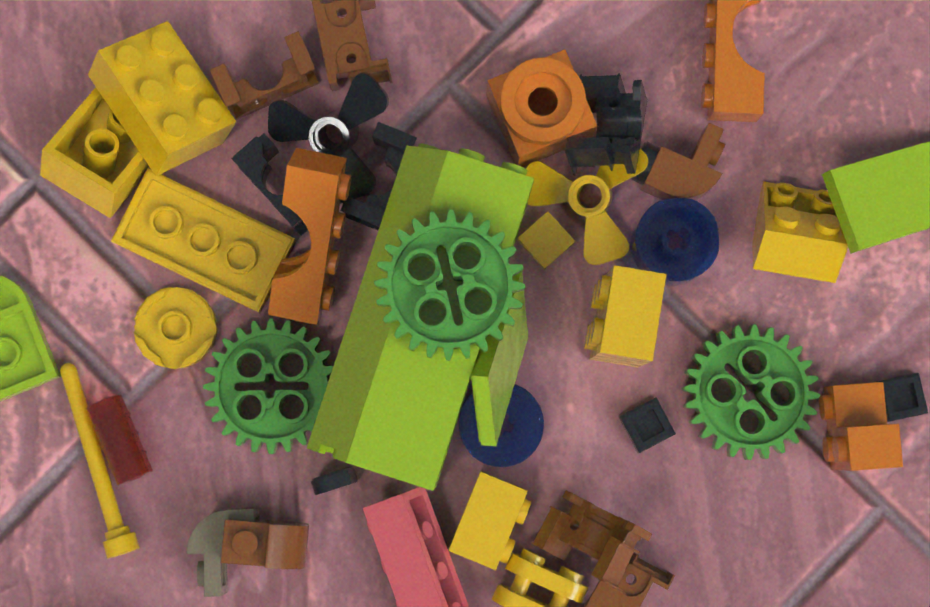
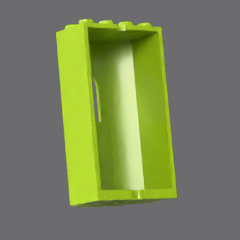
M419 143L417 147L406 146L307 449L321 454L329 452L333 454L332 457L334 459L434 491L464 403L480 348L476 343L470 345V359H465L460 348H454L451 360L446 361L443 348H437L431 359L427 358V344L423 342L414 351L410 350L409 345L412 335L409 333L400 339H396L394 334L400 326L399 321L385 324L383 321L386 314L392 310L391 306L381 307L376 303L377 299L387 295V290L375 287L374 281L387 278L388 275L377 267V263L380 261H392V257L384 247L386 244L400 247L402 243L398 238L397 230L400 229L411 236L415 233L412 219L416 218L424 227L429 226L430 212L433 211L440 223L446 222L449 210H454L456 222L463 223L466 215L471 212L473 213V227L479 228L484 221L489 220L488 235L493 237L503 231L505 238L500 245L501 249L514 247L534 182L533 177L526 176L527 169L509 162H502L501 167L484 162V155L464 148H460L458 153H454L423 143ZM439 246L437 254L443 274V284L437 286V290H446L454 323L460 326L463 324V318L457 299V287L463 285L462 280H453L446 249L444 246ZM464 246L455 252L453 259L460 268L471 269L479 263L480 255L474 248ZM425 257L413 260L409 267V274L417 280H426L435 271L434 263ZM473 291L466 296L464 304L469 312L479 315L486 313L490 309L491 299L483 291ZM436 301L426 303L420 310L421 321L429 326H436L442 323L446 317L445 307Z

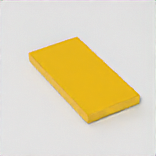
M147 168L111 242L261 313L271 293L272 279L281 260L288 258L296 239L164 175L155 176L153 171Z

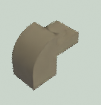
M260 507L231 508L215 512L204 518L193 530L188 541L187 554H204V561H198L197 583L198 586H204V597L223 596L228 592L227 564L220 563L225 519L260 521Z

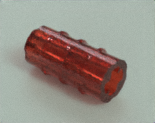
M121 394L103 399L86 408L93 425L92 429L96 432L101 444L100 448L103 449L109 464L108 468L111 469L117 486L129 483L153 472L146 455L147 451L143 448L138 435L139 432L136 431L131 419V412L128 411Z

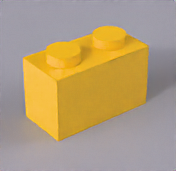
M480 471L448 551L493 570L497 569L499 561L507 564L516 540L509 538L515 522L523 525L532 501L525 499L528 491Z

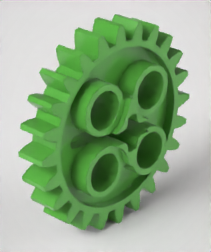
M449 210L446 222L440 223L433 211L430 212L429 226L424 227L416 218L412 219L415 233L411 236L400 229L396 231L402 243L399 248L389 244L385 245L384 248L392 257V261H380L377 263V267L388 275L387 278L374 281V285L379 289L387 290V295L377 299L376 303L381 307L391 306L392 310L386 314L383 321L385 324L399 321L400 326L394 334L396 339H400L408 333L412 335L409 345L410 350L414 351L423 342L427 344V358L431 359L437 348H443L446 361H450L454 348H460L465 359H470V345L476 343L485 353L488 351L485 339L488 335L498 341L503 340L504 337L498 328L500 323L514 326L515 320L507 313V310L522 308L523 303L513 298L512 293L525 290V284L513 281L512 276L522 272L523 265L509 264L508 260L514 256L517 249L515 247L501 249L500 245L505 238V233L502 231L490 237L488 235L489 220L484 221L479 228L473 227V213L469 212L463 223L456 222L454 210ZM439 246H444L446 249L453 280H462L463 285L457 287V299L463 318V324L460 326L454 323L446 290H437V286L443 284V274L437 254ZM469 246L477 250L480 255L479 263L471 269H463L457 266L453 257L459 248ZM419 257L428 258L435 265L434 274L426 280L414 279L409 274L410 264ZM480 290L490 297L491 307L486 313L476 315L467 310L464 301L469 293ZM436 301L445 307L446 317L442 323L436 326H429L421 321L420 310L426 303Z
M269 318L266 330H262L257 321H252L251 334H247L238 327L236 328L237 342L234 343L226 338L222 339L224 346L227 348L225 354L212 352V356L220 363L218 368L207 367L205 369L207 373L215 376V382L203 385V389L215 392V397L205 402V406L218 407L219 412L211 420L212 422L224 420L227 422L222 431L223 436H228L235 431L238 432L235 445L242 446L248 439H251L252 452L257 453L262 444L266 443L268 453L275 454L277 445L281 442L286 452H291L293 449L292 439L296 438L303 446L308 444L305 432L308 430L312 432L329 381L328 376L331 375L333 366H325L324 362L329 359L332 353L329 350L320 353L316 351L322 341L319 337L306 342L308 329L304 326L294 335L292 334L293 326L291 321L287 320L281 330L277 329L276 321L273 318ZM254 354L260 358L262 366L256 376L248 378L243 374L241 365L245 357ZM298 354L303 359V370L295 377H288L283 371V361L289 355ZM274 375L275 381L281 383L307 382L309 388L307 390H276L274 398H270V393L267 391H237L235 385L237 383L270 382V376ZM297 395L303 401V412L299 417L289 419L283 413V402L289 396ZM255 396L260 400L262 408L256 418L249 420L242 414L241 405L247 397Z
M757 324L749 326L746 336H744L739 325L732 327V339H729L723 331L716 333L718 346L708 340L703 342L702 345L707 355L693 354L691 358L699 367L698 369H687L684 372L688 377L694 379L692 385L682 387V391L693 394V400L683 404V408L696 409L697 412L688 421L689 424L702 423L704 425L698 437L704 439L713 435L715 438L712 442V449L718 450L725 443L728 444V457H734L739 448H742L744 460H751L755 449H757L762 459H768L770 454L769 446H772L777 453H785L783 440L786 439L792 444H798L800 441L794 430L797 428L809 431L810 426L803 420L804 415H817L818 412L808 406V400L820 398L819 393L809 391L808 385L819 380L818 376H806L805 370L813 363L812 360L799 362L797 357L803 347L797 346L790 350L786 348L790 337L787 334L780 337L777 341L773 340L774 328L772 327L767 328L762 336H759ZM748 351L755 353L760 358L761 366L756 374L748 373L742 365L743 356ZM728 363L733 367L736 375L745 385L756 384L758 387L754 392L756 398L775 413V421L769 419L765 410L755 399L744 400L745 387L736 378L729 375L724 369L725 364ZM717 379L726 381L730 386V397L723 403L714 399L711 392L712 384ZM777 382L785 385L789 392L788 400L782 406L777 405L771 398V389ZM746 410L754 412L758 417V427L751 434L746 433L740 426V417Z

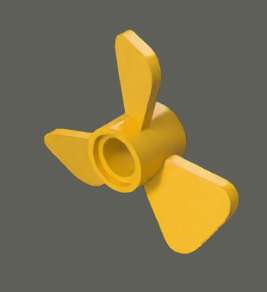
M639 150L635 174H627L624 164H614L613 171L610 170L609 166H600L596 176L584 175L577 178L574 182L545 163L534 161L526 168L528 170L526 176L534 178L528 205L545 206L569 202L571 208L577 214L586 217L583 249L585 260L591 265H600L620 259L628 253L630 244L606 212L612 202L611 189L645 171L649 162L648 156L644 151ZM589 184L596 185L602 194L600 203L594 208L584 207L579 199L581 189Z

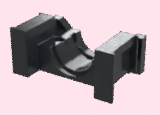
M620 73L618 75L582 76L580 74L579 78L583 83L591 112L596 113L597 131L596 137L567 138L565 153L573 175L576 176L577 167L609 166L610 170L613 171L614 164H624L627 174H635L648 102L642 80H634L632 86L633 93H626Z
M378 122L372 135L374 144L386 149L387 153L384 159L386 167L390 168L397 176L406 146H414L417 137ZM392 188L382 195L369 194L365 203L348 196L340 211L346 214V218L378 231Z
M263 133L259 137H254L231 159L297 233L302 236L308 231L303 220L295 212L282 204L283 195H276L267 190L266 180L272 170L268 162L279 151L275 144Z

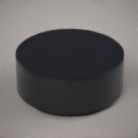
M644 142L641 148L648 156L649 162L646 170L631 178V180L642 185L660 150V147L650 142Z

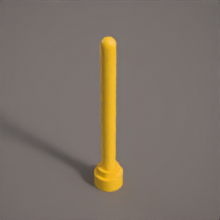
M65 363L60 368V374L108 532L104 533L106 541L102 542L106 557L109 559L137 550L140 546L136 533L130 532L129 525L124 526L77 368L72 363Z

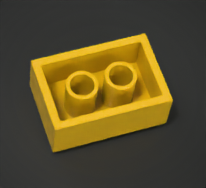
M168 21L97 51L88 76L155 176L223 144L236 124V120Z
M614 265L606 275L601 276V280L598 279L597 284H594L590 306V308L597 309V315L594 321H591L590 325L588 324L584 341V349L591 350L589 360L636 368L653 361L667 274Z

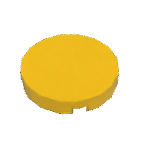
M180 287L163 288L148 296L138 308L134 320L135 342L143 356L155 365L174 370L191 367L203 360L213 348L218 332L216 314L208 301L195 291Z

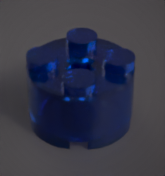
M671 198L658 201L643 214L633 230L630 250L635 264L640 270L667 274L665 281L667 286L673 287L694 280L714 263L718 255L720 244L717 221L703 204L693 199ZM677 234L682 238L679 243L681 248L677 247L672 250L667 245L670 241L668 237L672 238Z
M514 385L506 412L508 415L507 422L513 425L511 432L504 431L501 437H499L496 446H484L479 442L473 393L464 403L459 418L460 436L469 453L480 462L494 467L513 466L530 457L540 444L544 430L542 410L532 394L521 386Z

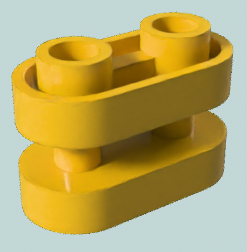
M523 548L520 555L511 553L505 569L516 574L511 587L498 583L491 600L503 607H567L570 599L582 603L589 587L582 584L584 579L582 574L564 566H561L559 572L543 566L546 558ZM531 582L554 592L549 605L526 595Z

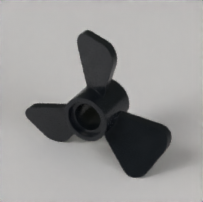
M362 72L354 77L341 110L332 111L318 120L287 101L276 100L272 102L268 111V133L278 142L309 140L311 147L316 152L347 158L345 174L351 175L348 196L357 199L369 194L375 188L376 177L351 147L356 143L359 136L358 125L383 113L389 105V98L385 90L372 75ZM328 124L335 125L340 129L342 133L341 143H334L328 138L326 134Z

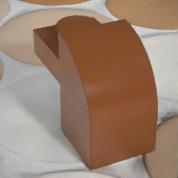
M708 123L703 129L690 158L661 146L640 190L674 204L690 203L703 197L723 174L707 166L708 164L716 166L723 152L725 143L719 140L724 129Z
M225 519L220 563L264 566V568L304 569L309 524L272 520L260 522Z

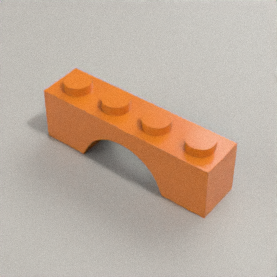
M711 0V3L705 4L703 24L704 28H710V43H704L702 66L703 68H709L708 83H703L701 107L708 108L707 120L757 122L764 114L765 73L751 67L742 59L733 40V25L736 16L743 10L759 4L761 0Z
M297 147L292 154L286 168L282 204L295 212L305 223L311 238V248L299 256L281 260L272 279L268 315L317 325L322 311H330L335 287L328 285L329 275L336 274L340 258V250L333 249L335 238H341L346 218L345 213L339 212L340 201L347 200L351 185V175L345 174L347 158Z

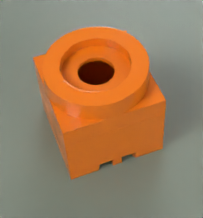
M565 49L547 57L527 60L512 71L487 80L486 96L508 144L514 164L524 167L534 161H539L564 151L567 138L594 136L597 124L586 100L583 83L574 71Z

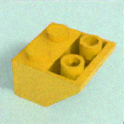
M763 181L752 242L753 269L836 283L848 246L828 191L824 189L817 191L795 187L789 183L776 184Z

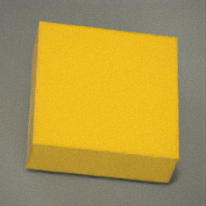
M549 211L517 238V241L544 270L576 242Z

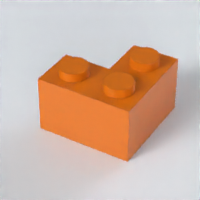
M875 382L823 387L824 395H820L819 413L821 419L827 422L828 437L823 438L822 447L824 459L826 462H830L831 470L858 471L903 467L899 424H887L884 383Z

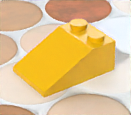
M95 87L42 149L40 176L111 218L133 191L149 165Z

